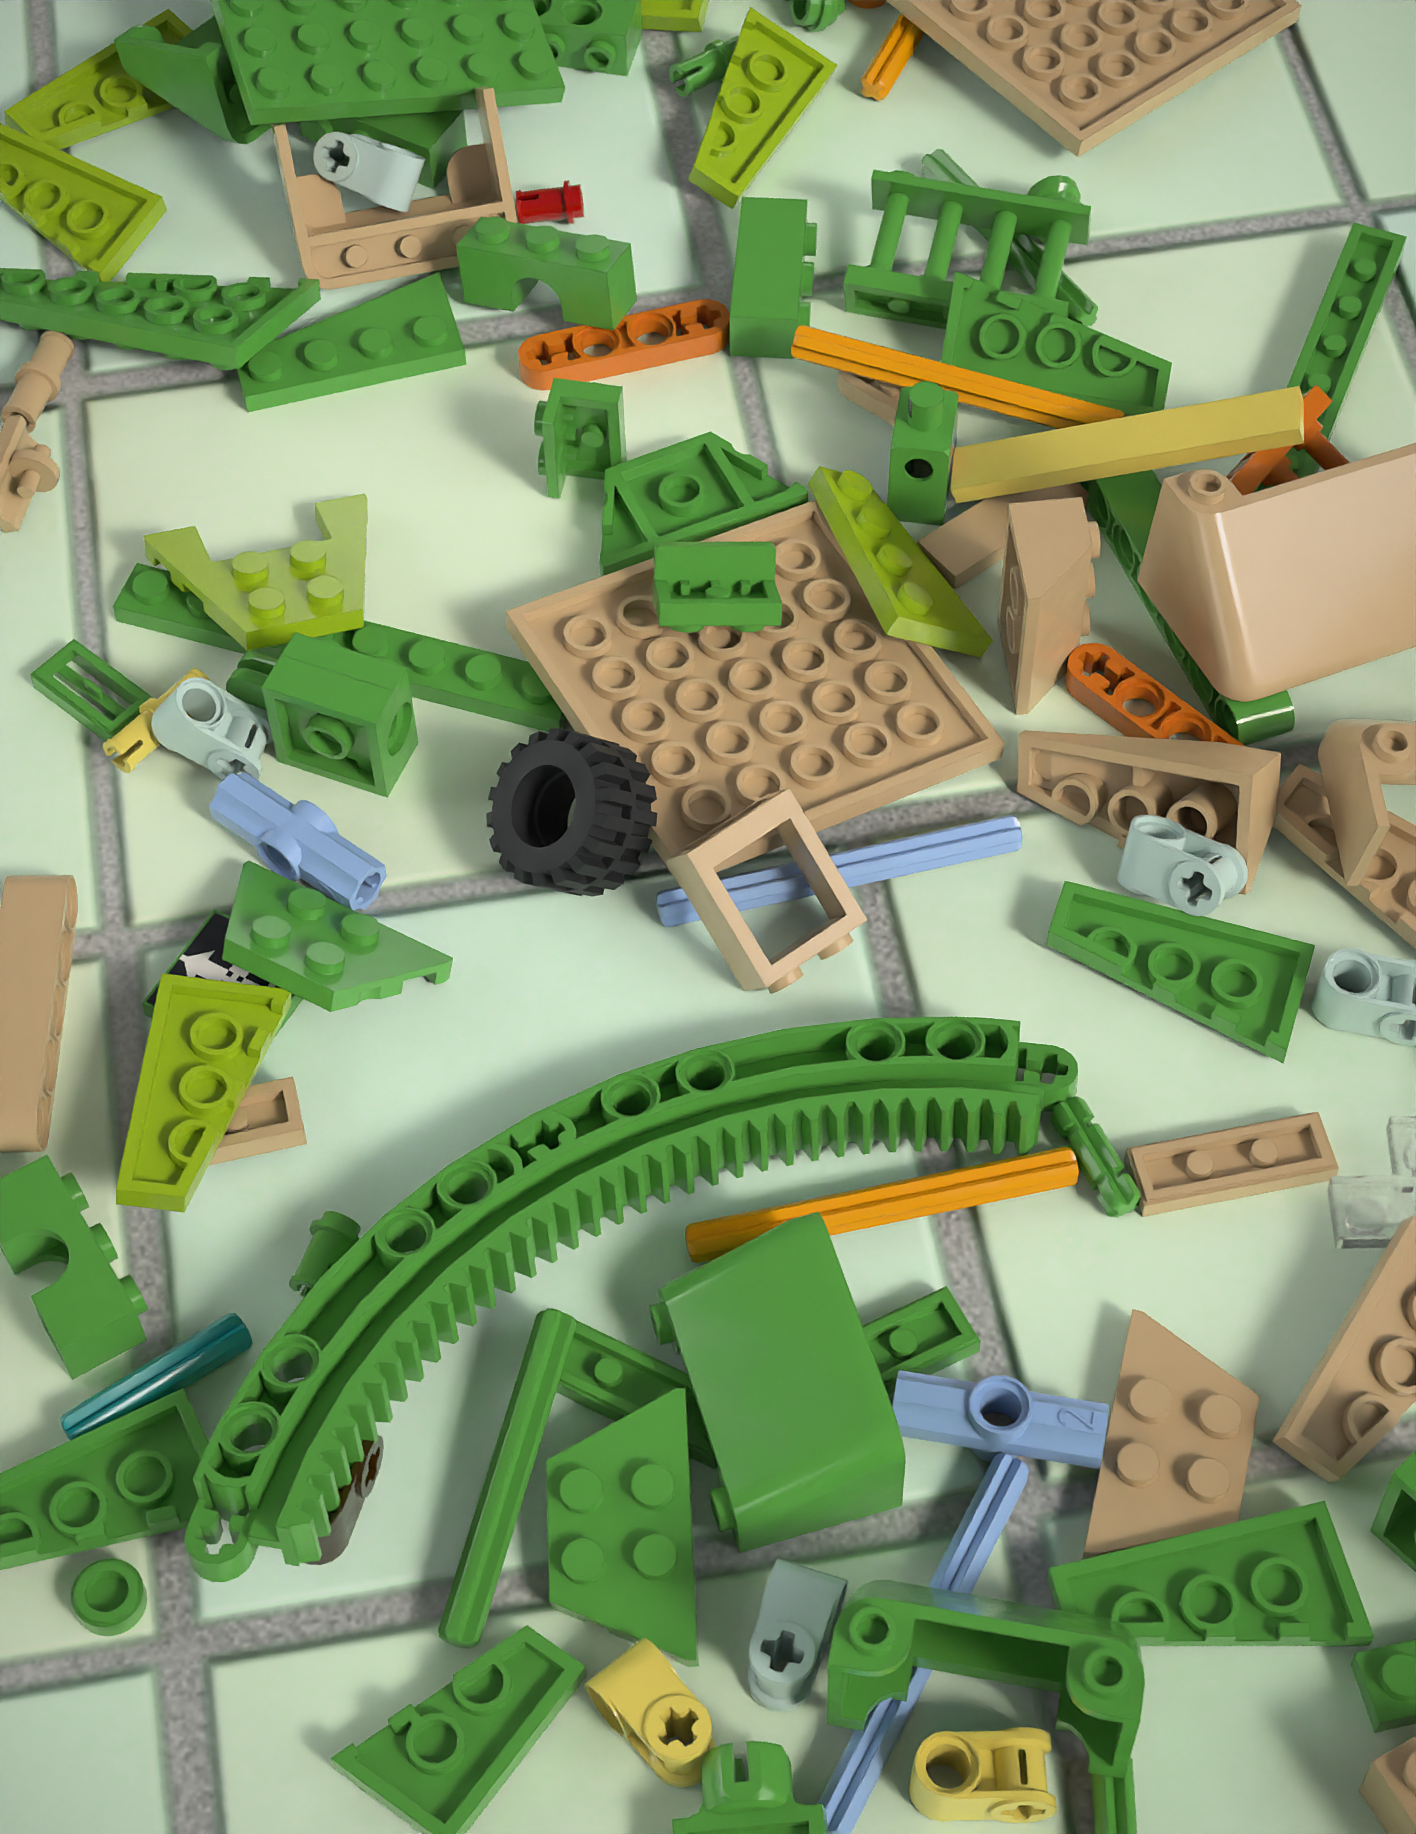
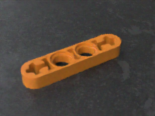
M698 299L625 315L614 330L580 325L535 335L526 339L518 350L520 378L530 388L544 391L551 389L553 378L589 382L711 355L722 351L730 341V313L726 306L719 301ZM703 325H707L709 329H704ZM677 329H681V336H677ZM652 332L666 337L663 342L656 345L643 344L638 341L641 335ZM596 344L607 345L612 348L609 354L601 357L589 356L584 353L586 348ZM568 353L574 354L573 360H568ZM540 360H546L548 364L541 365Z
M1087 643L1075 648L1069 655L1065 679L1067 691L1124 736L1169 739L1176 733L1185 732L1196 736L1200 741L1245 746L1114 649L1104 644ZM1083 670L1091 675L1088 677L1083 675ZM1098 670L1104 672V677L1096 672ZM1109 689L1113 691L1112 695H1108ZM1130 699H1145L1155 707V711L1149 715L1137 716L1127 712L1123 704Z

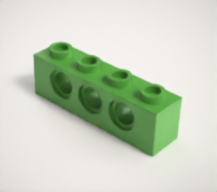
M532 0L557 66L628 77L642 38L641 0Z

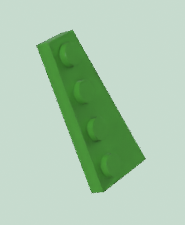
M955 271L941 362L1118 409L1126 415L1134 416L1164 410L1172 362Z
M437 272L276 339L267 344L242 367L236 369L247 411L252 412L466 365V356L440 273Z
M1064 881L1047 938V945L1284 1064L1315 945L1205 916L1189 915L1182 910L1069 881Z
M184 1388L1 1472L0 1570L187 1528L199 1499L193 1478L209 1441Z
M1325 1500L1050 1567L1046 1576L1056 1610L1107 1618L1121 1623L1134 1634L1140 1646H1370L1374 1639L1372 1628Z

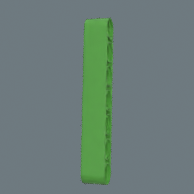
M1147 470L1078 482L1089 492L1086 506L1094 521H1097L1105 540L1213 723L1245 746L1292 731L1295 726V714L1287 690L1247 702L1231 700L1221 695L1209 682L1137 582L1162 487L1154 471Z

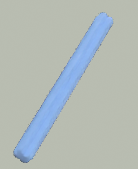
M1007 815L829 854L848 888L1018 851L1022 848L1023 836L1016 816ZM796 862L719 878L739 912L815 895ZM682 887L666 889L657 893L656 905L663 926L672 927L701 920Z
M999 1453L994 1456L928 1587L971 1594L1028 1480L1029 1467L1022 1460L1006 1453ZM913 1667L907 1702L893 1700L892 1698L880 1702L869 1713L864 1731H854L818 1804H823L827 1812L828 1834L852 1833L933 1670Z

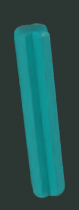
M236 1313L226 1314L62 1414L60 1424L69 1441L182 1388H186L251 1347L253 1342L247 1326Z

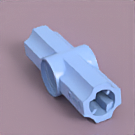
M245 771L237 775L234 773L229 774L217 786L214 799L209 805L211 817L256 847L258 855L272 872L293 882L301 878L337 903L354 911L356 909L365 910L378 897L380 887L387 877L385 865L339 835L333 821L318 806L307 800H300L294 805Z
M902 1370L898 1372L892 1407L902 1437L968 1447L979 1458L992 1462L995 1455L1006 1453L1014 1458L1023 1456L1096 1469L1101 1467L1109 1404L1031 1392L1017 1379L1005 1375L991 1376L981 1380L979 1383ZM991 1412H1001L1010 1416L1015 1423L1006 1427H997L989 1424L983 1419V1416Z

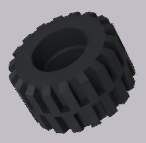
M550 728L549 733L538 731L529 735L528 745L518 743L510 751L512 760L509 763H501L496 773L500 777L497 787L491 786L488 800L493 801L492 811L486 813L487 827L493 828L494 831L489 842L493 852L502 853L499 864L505 871L514 873V879L524 884L578 896H599L604 894V889L615 890L623 885V874L634 875L641 866L638 857L641 852L648 853L653 841L648 838L650 826L656 827L658 813L651 811V803L657 800L655 786L646 784L651 775L646 765L636 762L637 755L629 748L619 746L618 743L562 728ZM575 799V811L568 827L569 811Z

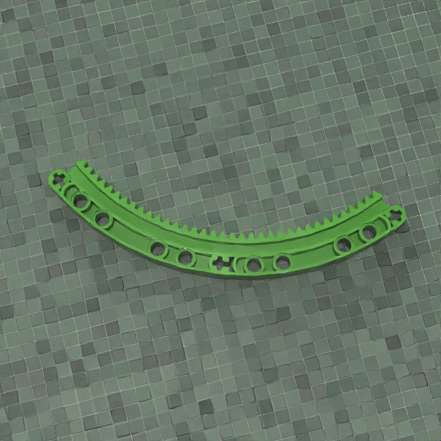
M957 1016L870 1018L786 1028L696 1048L618 1074L529 1115L446 1166L386 1213L316 1282L263 1349L220 1419L193 1478L199 1499L187 1525L184 1539L193 1570L201 1578L211 1582L233 1580L248 1570L254 1560L258 1546L281 1549L285 1564L300 1566V1563L319 1561L322 1552L318 1537L330 1535L331 1526L327 1513L337 1511L340 1503L337 1487L343 1489L345 1485H350L352 1476L349 1466H353L354 1462L363 1461L364 1451L361 1442L363 1440L375 1441V1444L377 1443L379 1436L375 1422L390 1423L393 1419L390 1400L399 1402L407 1400L408 1392L405 1380L421 1382L424 1378L421 1360L437 1363L441 1359L438 1341L455 1344L459 1340L456 1322L472 1327L477 1323L475 1304L491 1310L497 1306L494 1288L513 1293L516 1290L514 1272L530 1278L537 1275L535 1257L553 1264L558 1260L556 1250L558 1242L573 1250L578 1248V1230L582 1229L597 1237L601 1235L600 1218L606 1217L615 1224L620 1225L624 1223L623 1207L626 1205L643 1214L647 1212L646 1196L652 1194L666 1204L671 1201L670 1186L677 1185L687 1194L694 1193V1178L698 1176L703 1177L712 1186L718 1185L719 1169L723 1168L730 1171L736 1178H741L744 1175V1162L752 1161L761 1172L768 1171L769 1160L772 1155H777L786 1166L794 1164L796 1150H803L811 1161H818L822 1146L829 1145L838 1158L844 1157L847 1145L850 1142H855L864 1155L870 1154L874 1140H882L888 1152L891 1153L896 1152L902 1138H908L914 1151H922L927 1138H934L940 1151H948L953 1139L961 1138L966 1152H974L980 1140H987L992 1154H1000L1007 1142H1014L1018 1156L1026 1155L1033 1145L1038 1143L1041 1111H1053V1108L1058 1103L1067 1101L1076 1095L1078 1082L1077 1061L1064 1048L1047 1044L1020 1042L1021 1021ZM1018 1068L1026 1069L1024 1070L1023 1081H1017ZM1043 1073L1055 1074L1053 1083L1040 1082ZM295 1378H303L297 1382L288 1383V1381H291ZM264 1445L258 1450L245 1451L252 1446ZM221 1517L229 1522V1531L233 1544H223L218 1554H209L207 1544H217L223 1533Z

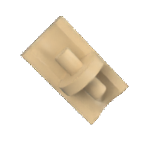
M22 415L7 417L0 432V528L4 533L19 531L35 492L53 490L60 478V469L50 458L51 449L46 445L37 443L29 436L26 429L27 422Z

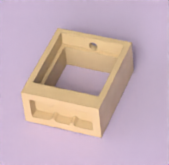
M790 788L763 796L666 859L667 864L743 991L767 988L770 994H773L788 987L803 976L800 965L816 954L820 960H824L842 951L854 941L849 932L867 921L866 916ZM776 828L829 920L768 960L713 868Z

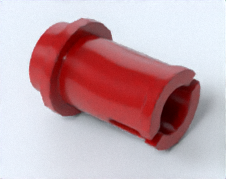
M567 180L563 181V187L529 191L518 190L515 192L516 200H518L516 201L520 224L567 219L568 224H575V218L585 217L581 184L570 185V181Z

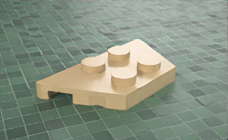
M1132 1309L1082 1560L1238 1522L1260 1396L1140 1310Z

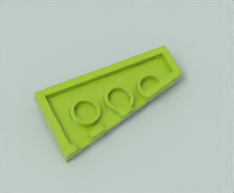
M750 7L742 24L688 180L733 210L829 82L837 64Z

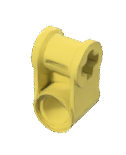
M642 1638L585 1683L586 1691L607 1723L621 1737L627 1739L656 1773L657 1777L666 1784L679 1788L694 1786L702 1781L701 1761L704 1754L715 1747V1742L712 1738L711 1717L705 1706L700 1703L680 1680L676 1671L662 1652L647 1638ZM675 1736L680 1740H674L668 1744V1740ZM692 1739L694 1741L692 1744L686 1747L682 1744V1742L686 1743L688 1741H691Z
M1030 1727L1006 1728L997 1731H942L933 1733L923 1740L915 1755L908 1787L911 1802L919 1813L931 1820L941 1822L997 1820L1006 1823H1030L1050 1818L1057 1813L1056 1798L1048 1793L1045 1754L1052 1749L1050 1734L1044 1730ZM940 1764L950 1766L959 1772L964 1783L956 1788H942L932 1782L926 1770Z

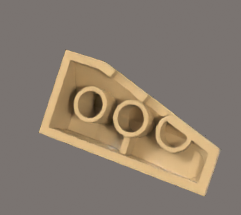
M1024 730L1019 733L1017 792L1079 826L1088 823L1119 840L1117 846L1122 849L1125 847L1132 819L1140 815H1155L1171 819L1182 825L1185 829L1219 843L1230 845L1241 854L1246 862L1248 869L1247 882L1243 890L1238 893L1246 895L1251 890L1278 811L1281 753L1222 742Z

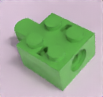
M294 632L279 659L247 651L238 662L237 669L226 682V691L267 712L278 762L388 798L419 743L408 670L406 667L400 666L386 657H372L343 648L338 643L329 639H315Z

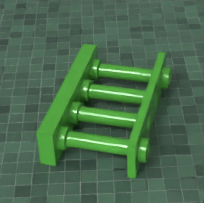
M873 169L871 176L872 209L884 212L870 265L864 267L848 264L843 283L845 312L946 330L954 283L947 281L946 276L959 225L964 224L992 229L979 281L998 289L1001 288L1014 233L1046 238L1034 293L1026 295L1009 291L1005 292L1068 318L1069 302L1057 300L1055 297L1068 242L1088 245L1092 206L1079 204L1069 198L1048 199L917 177L910 172L902 170L887 172ZM905 215L938 220L925 273L920 276L891 271Z

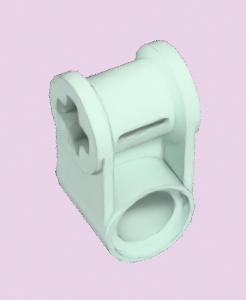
M335 131L325 134L318 140L313 154L315 168L325 179L358 192L372 202L403 212L409 211L425 162L423 157L403 148L379 142L365 135H349ZM345 155L350 157L349 161L344 159Z
M194 677L183 681L161 703L152 716L151 725L153 733L159 743L167 749L178 752L211 770L213 774L222 780L231 773L237 775L244 771L255 779H259L263 770L260 758L265 745L273 741L268 715L264 709L240 700L207 679Z
M1140 815L1134 817L1130 823L1117 880L1122 887L1133 893L1152 897L1176 907L1189 915L1203 916L1208 915L1219 907L1223 900L1230 899L1243 890L1247 882L1248 869L1244 858L1230 845L1219 843L1185 829L1182 825L1171 819L1155 815Z
M1344 948L1335 951L1327 958L1312 999V1009L1316 1018L1326 1027L1336 1031H1348L1388 1039L1400 1045L1416 1046V987H1414L1416 960H1402L1367 953L1356 948ZM1340 987L1349 989V990L1353 991L1354 993H1351V992H1347V991H1345V990H1342ZM1406 1019L1410 1020L1409 1026L1407 1027L1403 1024L1406 1021Z
M778 1558L776 1560L765 1589L759 1619L750 1641L748 1686L751 1695L759 1705L770 1711L786 1712L794 1710L806 1702L812 1691L826 1645L833 1638L834 1627L841 1613L847 1591V1579ZM780 1660L788 1661L783 1672L774 1671Z

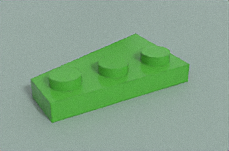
M526 1625L453 1675V1681L415 1707L409 1704L387 1719L389 1725L356 1747L352 1743L330 1758L332 1766L420 1833L466 1834L587 1677L586 1667Z

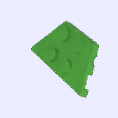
M711 431L606 468L604 480L605 500L602 512V547L599 558L600 577L654 558V546L657 542H699L808 503V491L805 486L798 482L788 487L769 476L767 464L750 454H742L736 451L730 442Z
M248 860L243 864L225 936L223 960L329 1012L356 1006L359 1002L366 999H383L401 994L403 981L427 976L434 985L445 983L450 978L453 957L379 923L372 916L360 914L325 897L317 890L306 888Z
M675 1388L546 1460L549 1602L552 1608L583 1622L591 1621L607 1628L609 1633L634 1644L642 1638H647L661 1652L675 1657L676 1662L687 1667L699 1666L688 1397L685 1388Z

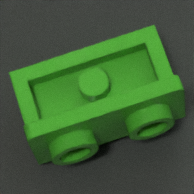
M553 378L548 400L538 402L534 419L535 436H543L538 455V474L545 475L547 478L548 497L561 498L567 475L605 480L606 468L627 461L623 386Z
M657 542L654 546L653 602L659 626H668L674 631L683 633L698 632L704 626H729L731 629L739 632H757L764 629L765 626H781L782 601L775 583L776 549L772 542Z

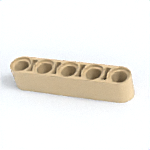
M10 875L6 877L0 906V1153L45 1152L48 1145L78 915V894L73 875Z

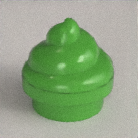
M791 0L793 21L811 32L825 30L827 26L832 25L838 16L842 15L846 10L844 0Z

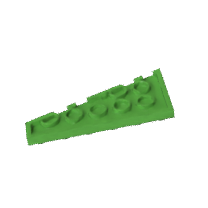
M0 268V320L17 323L26 330L46 329L65 333L69 338L75 340L95 339L114 343L117 348L124 350L143 349L163 353L166 358L172 360L192 359L212 363L215 368L221 370H233L242 367L321 300L319 279L300 278L297 288H271L270 277H249L247 282L235 283L229 286H217V279L213 275L128 272L126 282L99 281L98 271H77L75 276L46 280L45 272L42 269Z

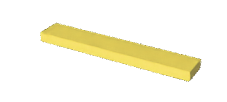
M1300 386L955 447L951 492L956 503L1303 444V396Z

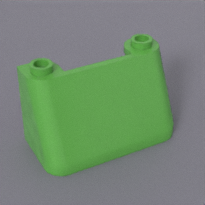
M215 15L174 45L165 43L161 32L155 27L141 24L131 27L114 39L126 73L222 140L238 144H248L271 128V124L250 125Z
M819 1212L790 1219L658 1288L659 1303L649 1305L654 1333L660 1346L671 1343L675 1354H681L718 1466L720 1487L709 1490L714 1518L720 1532L732 1529L739 1553L902 1506L906 1459L900 1428L828 1229Z
M873 1580L861 1585L849 1598L834 1627L828 1660V1725L864 1731L869 1713L880 1702L890 1698L907 1702L913 1667L1060 1693L1055 1729L1069 1732L1071 1730L1082 1741L1088 1758L1087 1772L1125 1779L1141 1720L1145 1674L1140 1645L1134 1634L1123 1624L1107 1618L893 1580Z

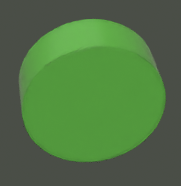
M102 1559L87 1566L77 1576L71 1590V1603L80 1623L88 1631L99 1636H116L130 1630L140 1621L147 1606V1591L140 1574L131 1564L120 1559Z

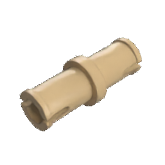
M46 331L42 334L40 343L29 362L22 364L16 373V387L1 411L3 423H5L6 418L9 416L22 415L27 422V432L31 433L34 431L37 425L36 422L46 403L56 398L62 386L60 376L68 361L74 355L75 346L70 338L56 331Z

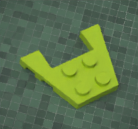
M365 493L315 503V522L324 538L323 541L304 540L295 543L292 547L261 553L247 551L236 555L234 558L215 562L210 560L196 526L143 535L147 560L154 566L162 564L171 573V582L182 592L192 591L201 599L204 612L247 651L288 643L294 632L313 638L364 627L368 499Z

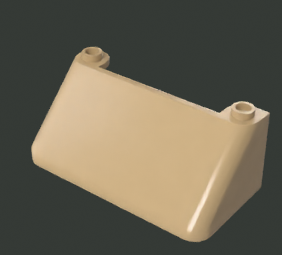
M1416 443L1244 496L1241 495L1228 478L1214 470H1191L1163 479L1137 582L1209 682L1221 695L1235 701H1254L1416 647Z

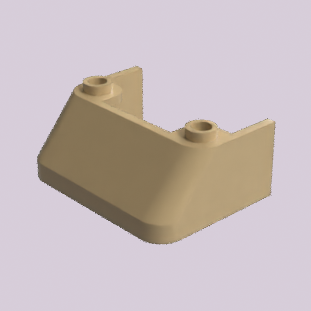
M486 86L474 88L484 143L464 146L450 157L446 167L449 194L413 200L408 212L379 206L344 213L341 194L332 181L325 179L319 174L295 175L286 125L284 123L271 124L287 207L301 266L308 279H319L320 288L333 290L459 267L456 245L480 217H502L509 222L518 223L494 88Z
M1342 719L1329 726L1319 745L1318 759L1346 886L1359 885L1391 827L1381 784L1416 785V721Z

